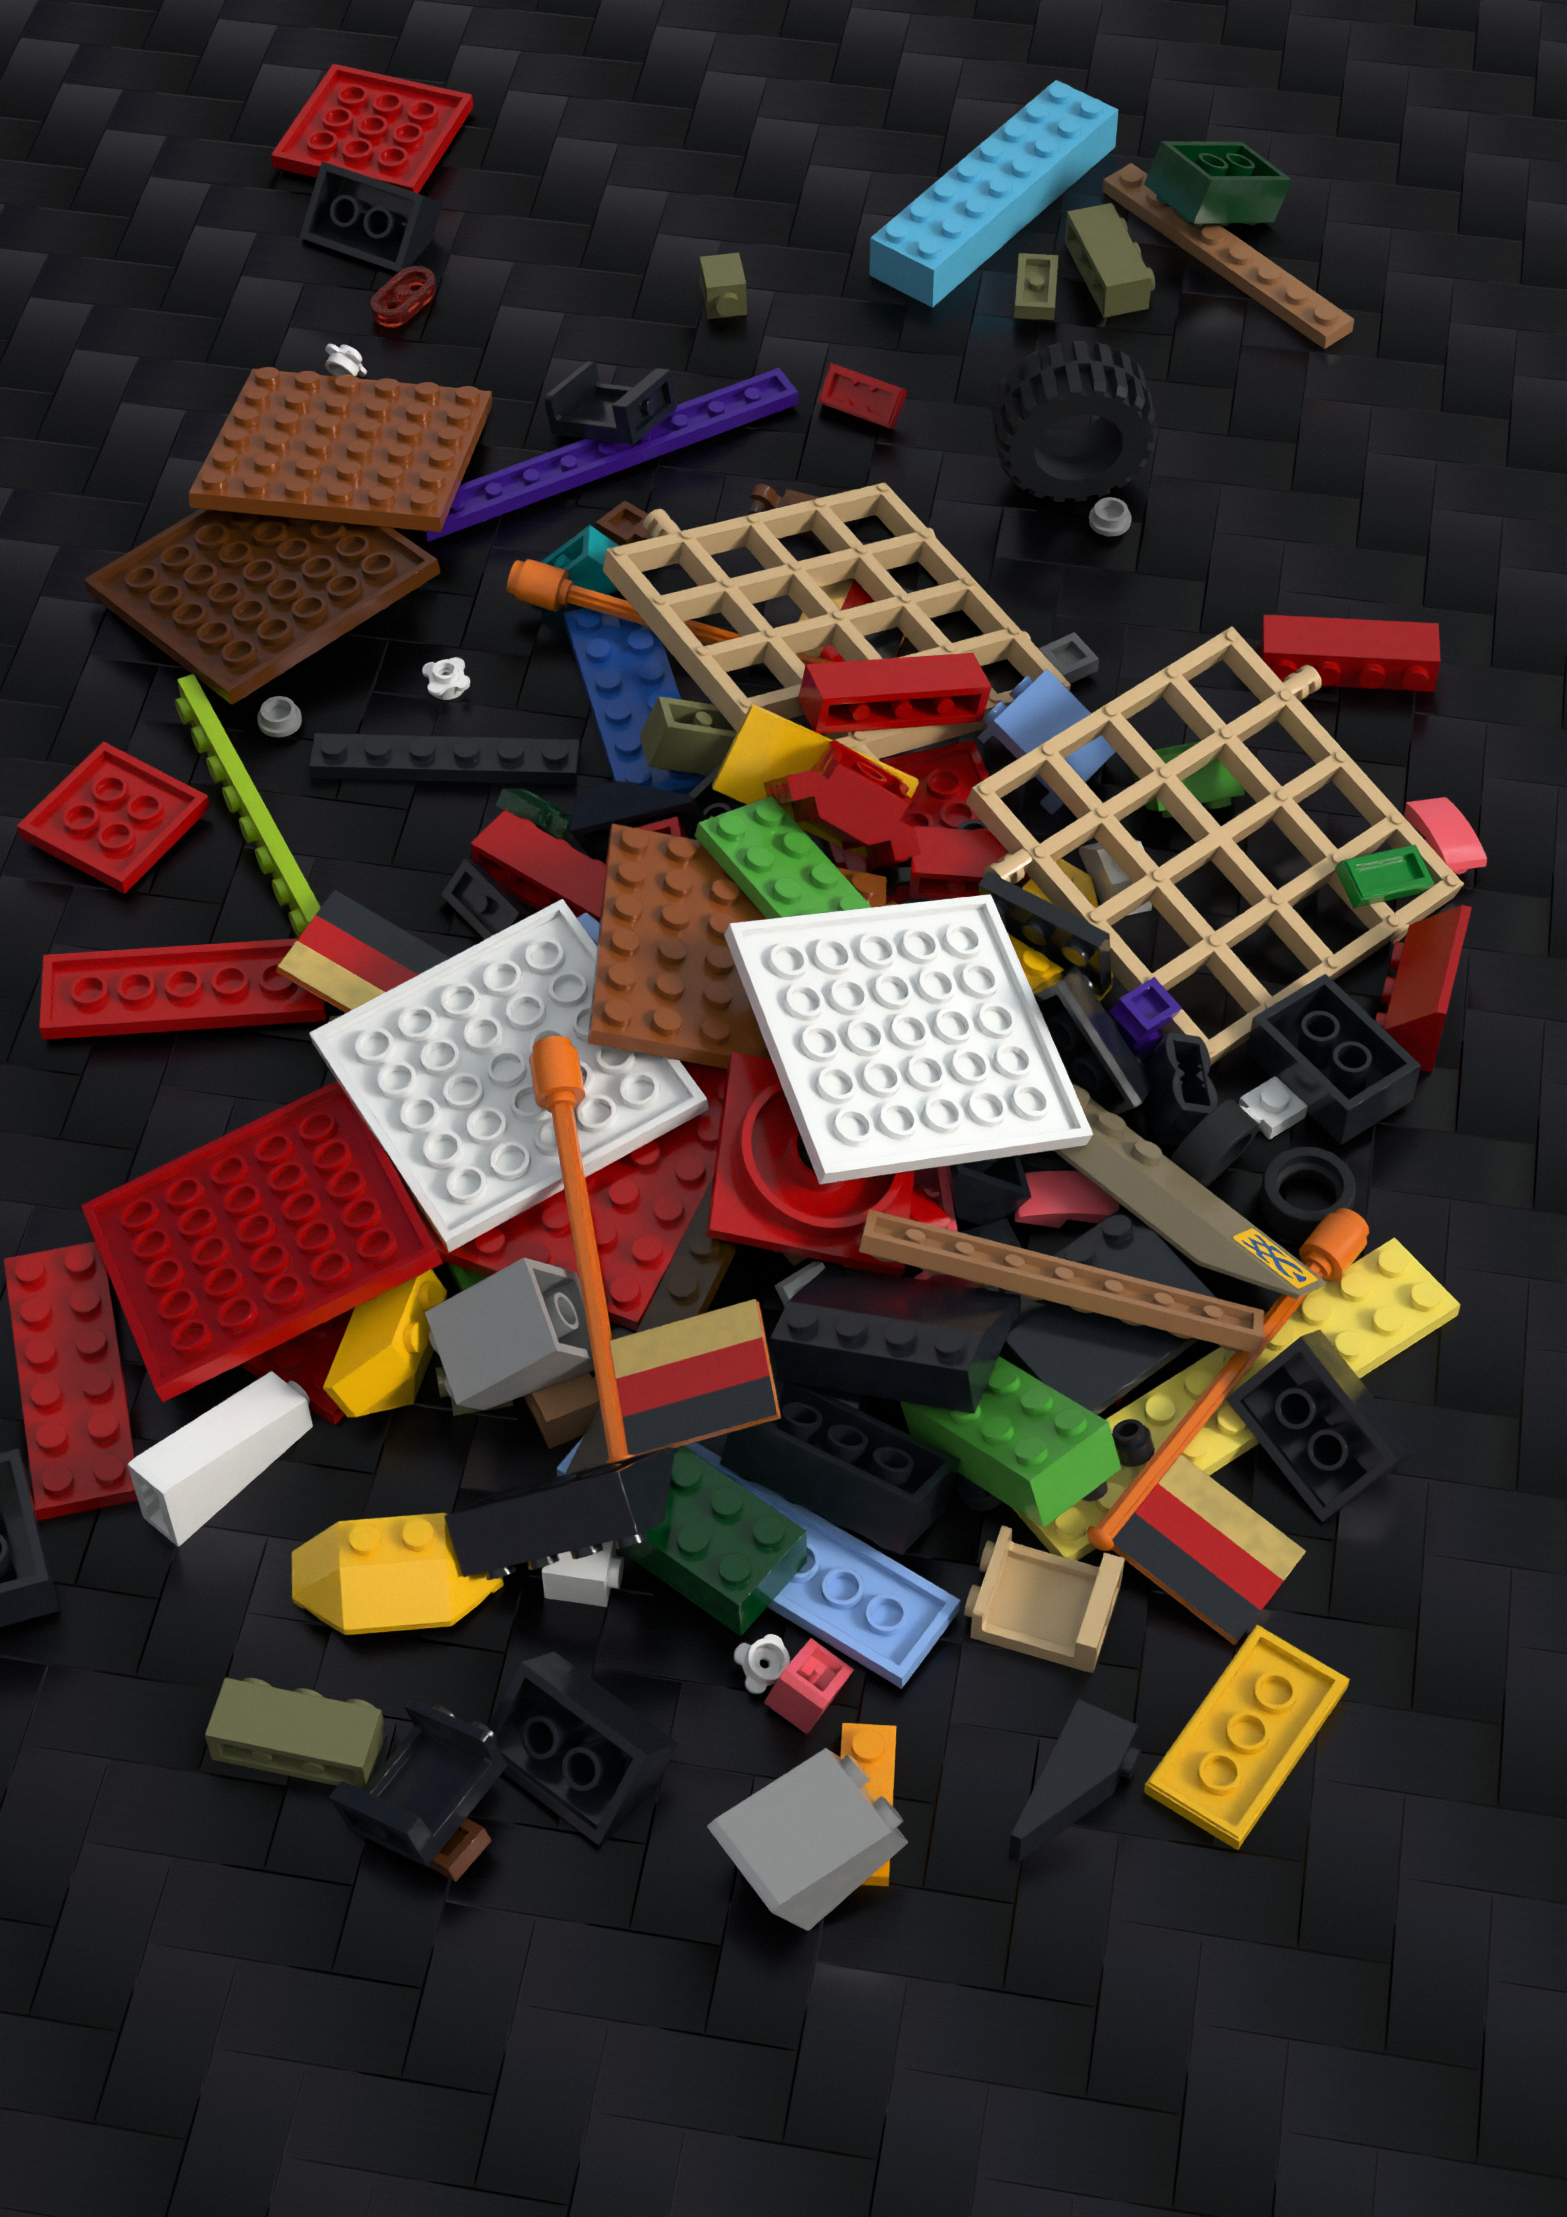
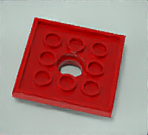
M732 1051L727 1064L706 1237L901 1276L905 1271L904 1263L877 1260L869 1254L859 1252V1247L869 1209L910 1219L915 1170L819 1184L815 1171L805 1165L800 1157L799 1143L802 1137L772 1060Z

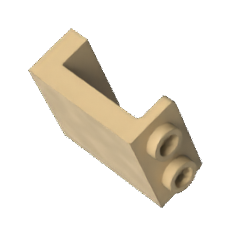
M1002 1525L997 1541L992 1542L988 1540L982 1554L979 1571L986 1573L981 1587L972 1585L967 1598L964 1615L972 1617L970 1638L1093 1674L1121 1586L1125 1558L1104 1553L1100 1567L1016 1544L1011 1540L1012 1528Z

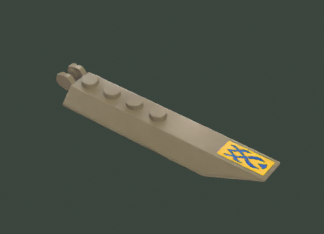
M1072 1084L1093 1136L1087 1145L1053 1151L1199 1266L1296 1299L1326 1285L1327 1282L1164 1156L1157 1145L1141 1138L1126 1126L1125 1121L1121 1117L1105 1110L1090 1098L1089 1093L1085 1089Z

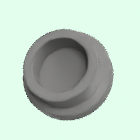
M1112 497L1103 498L1090 511L1089 524L1098 534L1118 536L1129 529L1131 514L1127 505L1122 500Z
M276 696L267 699L261 705L257 721L260 730L264 734L271 737H285L299 729L302 723L300 709L291 699Z

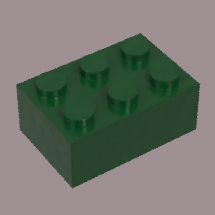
M1161 141L1144 185L1157 195L1156 199L1160 203L1173 207L1181 214V219L1192 226L1201 227L1203 224L1216 223L1221 226H1229L1230 223H1244L1255 226L1257 223L1275 221L1292 179L1243 142Z
M681 1446L674 1454L665 1520L645 1531L647 1540L618 1549L739 1636H742L807 1563L806 1530L696 1454Z

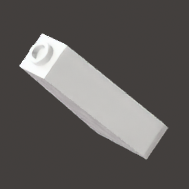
M271 1371L136 1456L127 1465L143 1518L176 1546H181L313 1427L309 1410L310 1398L304 1389L294 1381L290 1380L286 1383Z

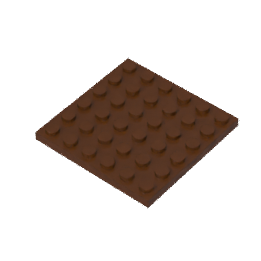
M199 509L83 580L90 595L233 705L272 679L282 675L285 671L310 655L318 652L343 634L353 630L373 615L386 609L403 596L421 587L441 572L438 560L392 527Z

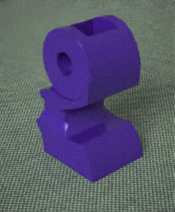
M1153 977L1119 998L1109 1013L1118 1023L1120 1035L1131 1052L1142 1061L1162 1041L1164 1034L1159 1028L1168 1024L1180 1012L1182 1007L1159 981Z

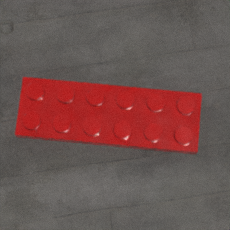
M298 938L43 955L39 1029L42 1039L46 1040L326 1021V1001L276 972L278 965Z
M96 1242L4 1259L34 1503L38 1519L44 1520L138 1501L127 1465L136 1457L110 1278Z

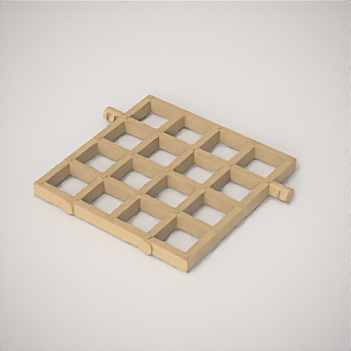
M886 483L683 531L679 529L664 510L656 509L650 512L643 522V527L653 538L606 550L603 572L736 732H738L751 703L785 719L805 715L798 701L805 665L797 657V653L832 645L845 661L883 659L864 636L898 627L919 650L917 653L902 657L974 653L980 666L1008 659L1024 678L1029 675L1035 681L1048 669L1069 691L1071 688V684L1031 642L1029 634L1026 631L1020 630L939 542L933 529L927 528ZM875 515L896 537L863 545L844 522ZM812 531L831 552L830 554L797 562L778 539ZM747 547L766 569L729 578L710 555ZM919 562L939 585L907 594L886 570ZM679 563L698 585V587L660 595L642 572ZM854 578L875 602L841 611L820 587ZM789 595L809 618L800 622L772 628L753 604ZM963 610L984 635L951 643L930 618ZM721 612L741 635L738 638L703 646L683 621ZM764 662L785 688L747 698L726 672ZM991 687L984 717L1001 701L1008 707L1014 701L1009 695L1012 690L997 694ZM982 721L867 730L864 732L827 733L825 735L829 739L836 740L851 749L879 761L880 758L987 728L988 725Z
M1233 627L1228 628L972 787L965 802L1009 852V854L1000 858L998 863H992L984 869V876L989 871L1015 884L1022 880L1025 873H1027L1053 905L1109 933L1111 972L1128 992L1153 977L1168 991L1203 966H1207L1247 1014L1210 1040L1183 1009L1160 1029L1166 1036L1169 1032L1201 1037L1210 1055V1066L1249 1040L1254 1016L1320 976L1326 974L1334 981L1389 942L1393 945L1396 941H1400L1407 934L1410 924L1421 921L1449 902L1464 885L1458 876L1300 702L1308 694H1312L1321 688V677L1317 670L1310 665H1304L1296 673H1292L1284 678L1282 682ZM1221 660H1224L1261 702L1227 725L1188 682ZM1162 697L1201 740L1166 764L1127 721L1128 718ZM1276 720L1316 763L1315 766L1284 786H1281L1242 743ZM1101 735L1140 778L1138 782L1105 803L1101 802L1064 759ZM1215 759H1218L1256 802L1255 805L1223 826L1216 822L1181 782ZM1037 775H1040L1078 818V820L1040 844L1000 799ZM1331 781L1372 825L1371 828L1339 849L1332 844L1297 804ZM1154 798H1157L1196 842L1160 867L1156 865L1119 822ZM1271 820L1312 865L1307 871L1278 890L1236 844ZM1093 837L1134 883L1097 908H1094L1056 864L1057 860ZM1386 843L1392 849L1411 845L1417 846L1435 884L1432 888L1395 913L1385 902L1353 908L1335 870V867L1342 860L1369 855ZM1210 860L1213 861L1252 906L1217 931L1212 929L1174 885ZM1326 883L1335 890L1369 929V931L1335 954L1330 951L1292 908V906ZM1148 901L1153 904L1190 947V949L1154 973H1151L1111 927V925ZM1266 924L1271 927L1309 971L1273 997L1230 949Z

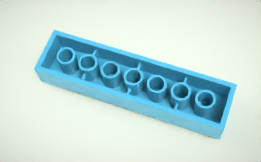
M1055 80L870 238L869 275L933 308L1115 148L1118 109Z

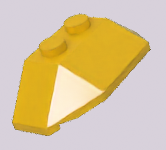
M432 1269L355 1307L323 1386V1389L347 1417H359L414 1404L434 1352L429 1339V1331L431 1329L425 1312L447 1299V1290Z
M446 1513L338 1521L292 1551L293 1603L302 1609L306 1608L318 1619L344 1635L449 1627L476 1608L491 1592L495 1593L504 1586L503 1577L486 1580L484 1572L463 1577L444 1517L448 1515Z

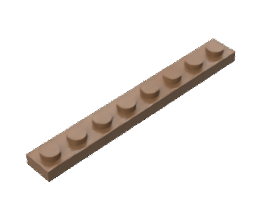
M1130 163L1103 179L1102 192L1323 349L1353 331L1354 319L1221 225L1210 223L1196 227L1184 222L1177 210L1160 203L1156 199L1157 195L1144 185L1148 174L1134 164Z
M868 1210L859 1252L869 1254L877 1260L883 1262L896 1261L920 1267L930 1274H947L967 1279L980 1287L1006 1289L1020 1293L1025 1298L1031 1300L1044 1299L1068 1305L1082 1313L1095 1312L1115 1317L1132 1326L1146 1325L1168 1331L1179 1338L1189 1339L1193 1337L1216 1343L1230 1351L1243 1350L1258 1354L1263 1339L1264 1310L875 1210Z

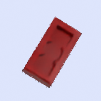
M830 363L817 402L894 430L908 390Z

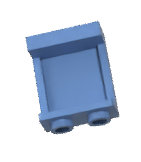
M1046 669L1035 681L1027 675L1009 693L1014 701L1008 707L1002 701L999 702L983 718L988 727L977 738L984 744L991 736H995L1019 759L1091 713ZM1101 735L1064 759L1080 778L1086 782L1116 751ZM1037 775L1035 777L1050 791L1039 803L1053 815L1064 802L1040 775Z

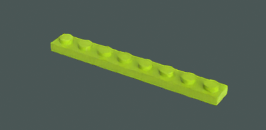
M191 674L177 679L181 698L175 699V705L183 724L191 723L193 727L190 729L191 736L199 754L207 753L208 758H206L211 777L215 783L222 781L225 786L222 788L227 807L231 813L238 812L241 818L238 821L244 839L248 844L255 842L257 846L255 855L264 875L272 874L274 878L272 880V887L275 896L281 906L288 904L291 909L288 912L289 919L296 936L299 938L321 907L195 675Z

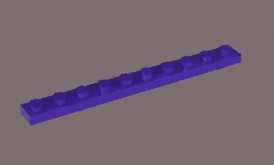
M777 368L677 405L675 410L634 445L583 439L466 482L459 486L441 532L420 531L427 542L798 405V391L781 369Z

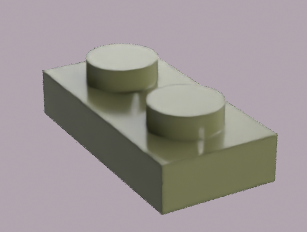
M1019 253L1014 318L1054 320L1058 255Z

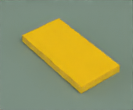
M751 703L712 784V789L747 805L765 799L767 795L764 782L809 771L818 762L830 741L833 740ZM852 749L903 779V782L909 787L906 794L912 798L919 784L917 778ZM791 802L781 804L783 809L795 821ZM802 821L797 823L801 829L842 847L841 841L808 822ZM865 846L847 849L868 859Z
M1256 1625L1145 1783L1144 1793L1238 1850L1348 1688L1350 1679Z

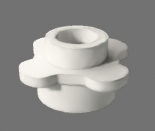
M327 344L325 350L330 356L325 363V367L333 376L354 375L364 377L367 370L361 364V354L356 349L348 345H340L338 348L334 344Z
M453 657L449 660L445 659L436 663L429 662L425 664L422 671L423 675L429 679L428 692L442 700H451L459 697L470 686V678L465 676L463 671L465 662L460 658Z
M774 1634L766 1635L753 1645L742 1643L734 1652L735 1662L742 1665L746 1675L745 1687L753 1694H761L767 1686L775 1684L783 1670L790 1663L789 1653L782 1639ZM760 1660H766L769 1667L766 1669L762 1668Z

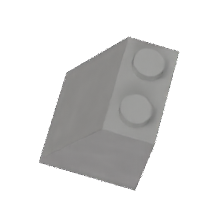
M522 1258L425 1312L431 1329L429 1331V1339L432 1347L441 1358L446 1373L444 1379L445 1387L456 1405L484 1411L594 1370L580 1281L577 1273L574 1271Z
M827 1748L721 1814L707 1825V1828L771 1913L807 1931L812 1929L909 1843L897 1828L903 1822L898 1812L883 1796L875 1800L864 1786L870 1778L860 1764L849 1754L842 1759Z

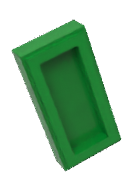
M1416 845L1342 860L1335 867L1353 908L1424 893L1435 885Z

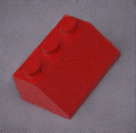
M1461 905L1410 924L1405 943L1396 941L1389 969L1398 971L1396 978L1386 977L1380 1004L1389 1005L1387 1013L1377 1012L1375 1021L1421 1065L1420 1070L1433 1072L1472 908L1469 906Z

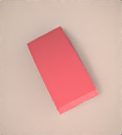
M1442 797L1406 802L1404 818L1421 835L1426 837L1425 841L1455 874L1465 873L1467 869L1486 867L1487 857L1478 837L1463 814L1449 799Z
M1041 1171L1025 1173L1032 1197L1014 1212L1015 1222L1060 1228L1068 1219L1099 1224L1120 1208L1119 1202L1080 1171Z

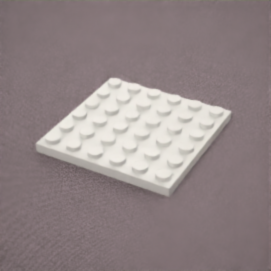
M991 894L729 923L724 934L819 1184L1087 1145L1093 1136Z
M563 899L309 1033L313 1045L364 1123L386 1151L395 1171L448 1252L564 1190L552 1113L548 1112L547 1109L539 1107L535 1101L529 1057L533 1053V1044L538 1040L550 1036L567 1037L571 1040L572 1047L578 1051L585 1098L577 1104L574 1109L585 1177L709 1110L706 1096L680 1060L588 1043L597 946Z

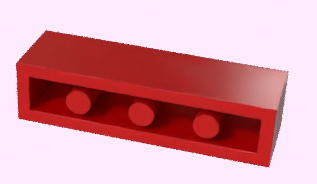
M1263 615L1259 657L1282 682L1284 678L1292 673H1296L1304 665H1310L1319 673L1322 682L1321 686L1434 692L1441 662L1439 623Z
M974 653L815 663L805 665L798 701L812 730L818 734L983 721L992 686Z
M504 810L471 842L472 860H476L508 893L539 911L563 899L576 918L587 912L600 923L606 864L602 861L589 858L575 850L565 840L552 837L538 829L530 820L521 819L507 810Z

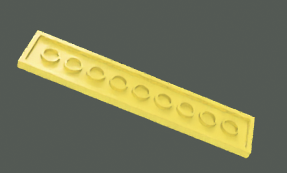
M1394 1237L1351 1264L1339 1280H1326L1327 1283L1324 1287L1309 1293L1227 1397L1300 1336L1317 1330H1321L1360 1379L1458 1316L1461 1304ZM1222 1347L1216 1349L1105 1419L1109 1422L1111 1433H1113L1115 1425L1123 1420H1138L1150 1430L1155 1454L1236 1351H1230ZM1225 1399L1181 1455L1210 1476L1260 1442ZM1147 1462L1134 1467L1121 1465L1122 1469L1106 1480L1108 1490L1102 1498L1095 1501H1084L1081 1499L1044 1528L1014 1508L1013 1510L1051 1554L1078 1561L1096 1549L1087 1538L1088 1528L1090 1526L1096 1527Z

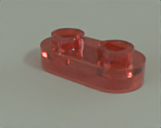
M411 266L398 272L371 298V311L374 321L379 325L395 328L411 319L436 294L433 272L422 266Z

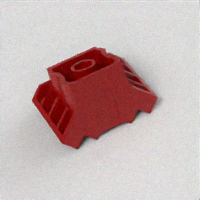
M836 740L830 741L818 762L809 771L764 782L767 797L773 796L780 805L791 802L796 823L806 821L841 841L843 850L865 846L870 865L899 863L907 861L909 857L921 854L916 830L901 821L912 803V799L906 794L909 787L900 777Z

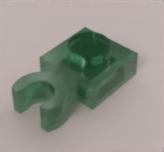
M524 788L502 789L496 803L497 806L521 819H528L535 825L544 827L546 831L561 839L565 835L574 838L569 831L572 821L571 815L560 812L559 807Z

